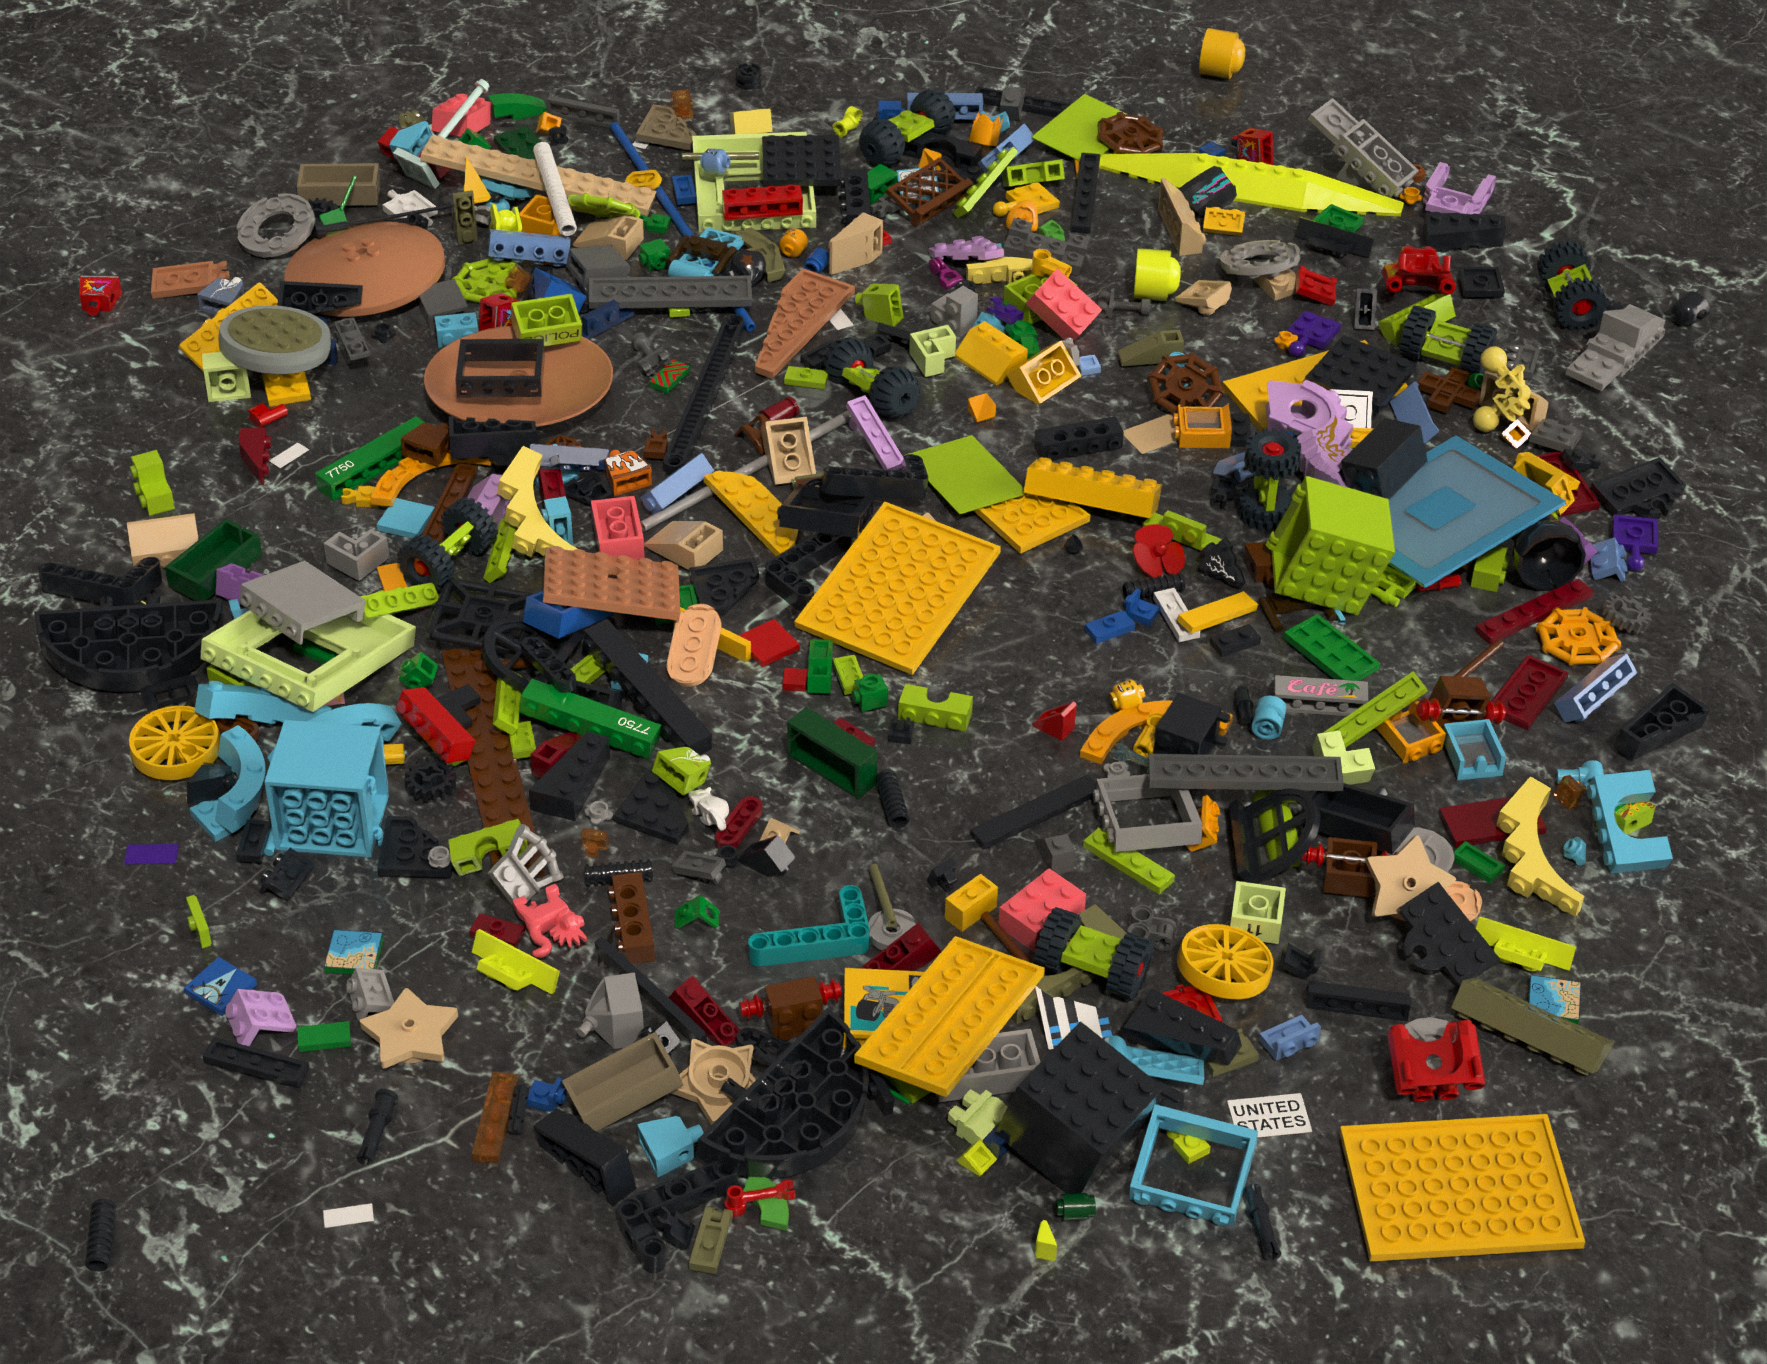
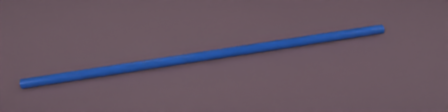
M613 122L610 125V129L639 171L650 170L617 122ZM659 185L658 188L653 189L656 191V197L683 236L688 235L689 237L694 235L663 188ZM714 263L705 264L704 266L712 267ZM731 307L735 314L743 317L744 327L748 332L755 330L756 325L744 307Z

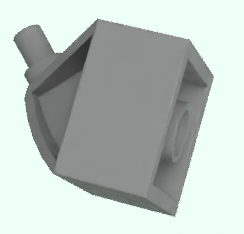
M635 972L607 976L602 979L587 1005L583 1024L577 1029L579 1036L585 1037L590 1030H595L613 1049L627 1047L640 1037L639 1032L644 1028L643 1010Z

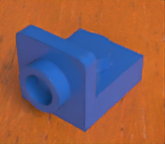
M1135 589L1125 599L1124 607L1126 608V613L1132 620L1150 626L1158 616L1160 606L1141 600V590Z
M558 1077L554 1085L534 1080L529 1090L528 1099H525L527 1106L547 1112H552L558 1108L559 1104L564 1103L567 1094L562 1082L563 1078Z

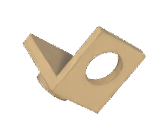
M770 818L760 841L779 835L784 843H786L791 831L797 834L800 831Z

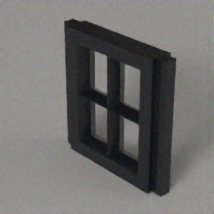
M186 675L145 686L144 689L140 690L148 714L164 707L179 706L178 704L189 701L195 707L198 683L195 675ZM185 687L188 695L175 698L173 690ZM168 692L171 699L158 703L156 695ZM174 722L167 723L169 727L174 726Z

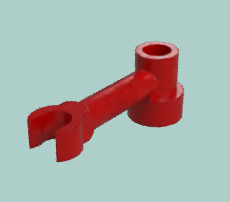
M784 1180L781 1184H776L775 1187L743 1192L740 1186H731L727 1190V1197L724 1202L725 1209L733 1210V1217H739L745 1213L747 1202L767 1198L792 1200L795 1198V1190H785L793 1188V1181Z

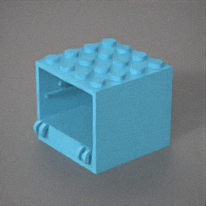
M284 720L265 778V788L276 850L288 851L291 847L297 852L372 857L376 840L378 839V846L382 845L383 832L380 826L389 798L380 727Z

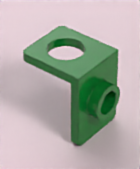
M699 895L675 910V927L679 929L700 917L713 928H717L719 926V910ZM706 907L711 911L713 919L706 913Z

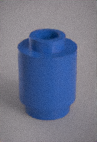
M815 248L805 260L804 269L820 274L828 265L829 253L823 248Z

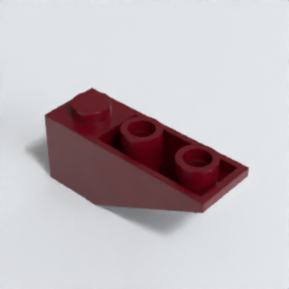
M266 427L240 428L239 448L241 459L260 485H264L265 476H269L268 462H270V450L268 449L272 448L271 436H267Z
M569 732L545 740L530 754L532 775L541 778L582 735Z
M918 922L859 969L914 971L925 966L942 951L930 934Z
M694 976L686 980L668 997L706 1032L707 1038L718 1046L728 1047L737 1039V1033L740 1031L739 1028Z

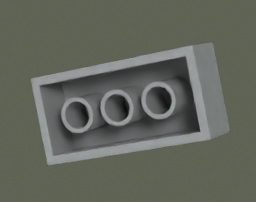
M1031 1029L998 1033L947 1098L937 1094L938 1101L946 1102L963 1099L970 1089L979 1094L987 1090L992 1095L1015 1092L1017 1086L1040 1063Z

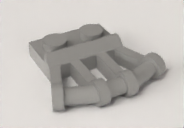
M524 824L517 828L508 851L488 872V875L512 906V900L524 896L528 902L535 893H539L541 887L564 878L562 871H559L555 851L549 849L546 845L547 841L543 836H538L531 832L530 828ZM526 839L531 842L521 855L517 857L523 840ZM538 850L541 856L527 870L524 866L525 863ZM547 864L550 874L535 881L534 877Z

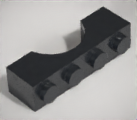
M926 131L910 142L904 141L903 155L921 159L923 150L926 148L952 159L955 162L956 168L979 166L978 162L982 160L983 145Z

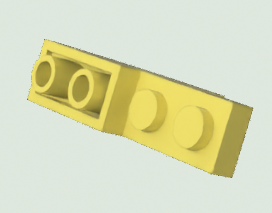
M999 257L984 260V263L967 264L966 280L972 281L974 284L1007 281V284H1010L1033 274L1031 271L1032 259Z

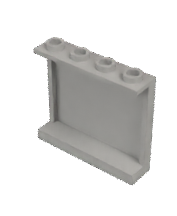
M306 561L241 584L240 604L298 644H303L304 631L346 615L355 622L364 619L365 600Z

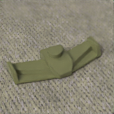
M752 227L734 232V235L741 236L744 245L750 248L746 250L762 253L766 261L768 282L779 280L783 277L786 270L780 255V249L774 242Z

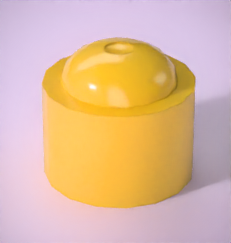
M1208 28L1202 44L1199 73L1201 75L1230 79L1232 74L1238 72L1243 66L1245 59L1244 43L1239 39V34L1236 32Z

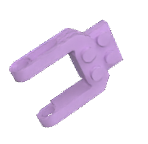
M1440 162L1425 186L1426 190L1423 202L1426 204L1425 210L1440 213L1480 214L1494 190L1496 176L1488 174L1486 179L1483 178L1474 195L1471 196L1466 193L1443 188L1450 166Z

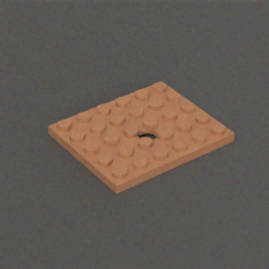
M559 546L546 547L544 555L543 603L679 621L681 611L678 565L670 561H663L661 563L654 562L648 558H641L639 560L632 559L626 555L610 556L604 552L588 553L581 549L566 550Z

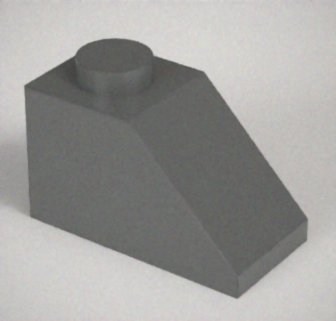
M1007 86L1003 90L1000 110L1001 113L1006 111L1010 120H1020L1026 88Z
M1054 834L1035 839V844L1047 869L1050 868L1057 874L1074 871L1075 848L1068 834Z

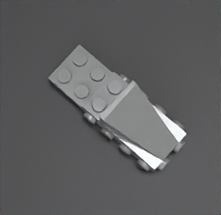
M1333 98L1309 116L1308 120L1335 144L1332 150L1346 162L1336 176L1339 180L1378 192L1380 195L1389 198H1398L1403 193L1404 188L1411 187L1415 181L1413 179L1419 170L1364 119L1358 122Z
M1631 304L1625 309L1603 312L1600 330L1593 339L1590 338L1585 347L1586 350L1567 367L1565 375L1602 391L1617 376L1621 378L1663 338L1665 334V319Z

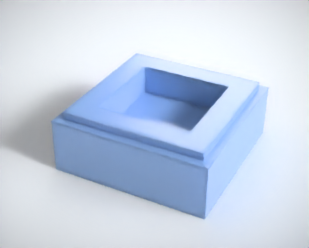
M1095 355L1080 357L1081 364L1076 367L1081 376L1101 373V366Z

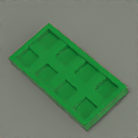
M1318 614L1284 632L1283 639L1333 679L1360 681L1380 668V663Z

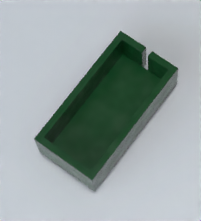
M224 519L165 566L168 587L195 601L208 600L216 593L217 569L230 563L246 569L262 556L259 534L246 528L241 530L240 525Z
M807 707L787 721V737L789 738L787 740V755L858 800L877 785L878 751L872 746L867 745Z

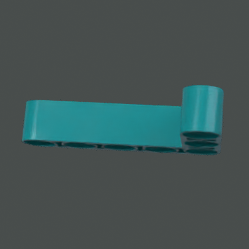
M847 885L841 888L839 892V912L842 923L753 934L748 939L749 962L754 966H770L866 953L869 950L870 928L861 890L854 885Z

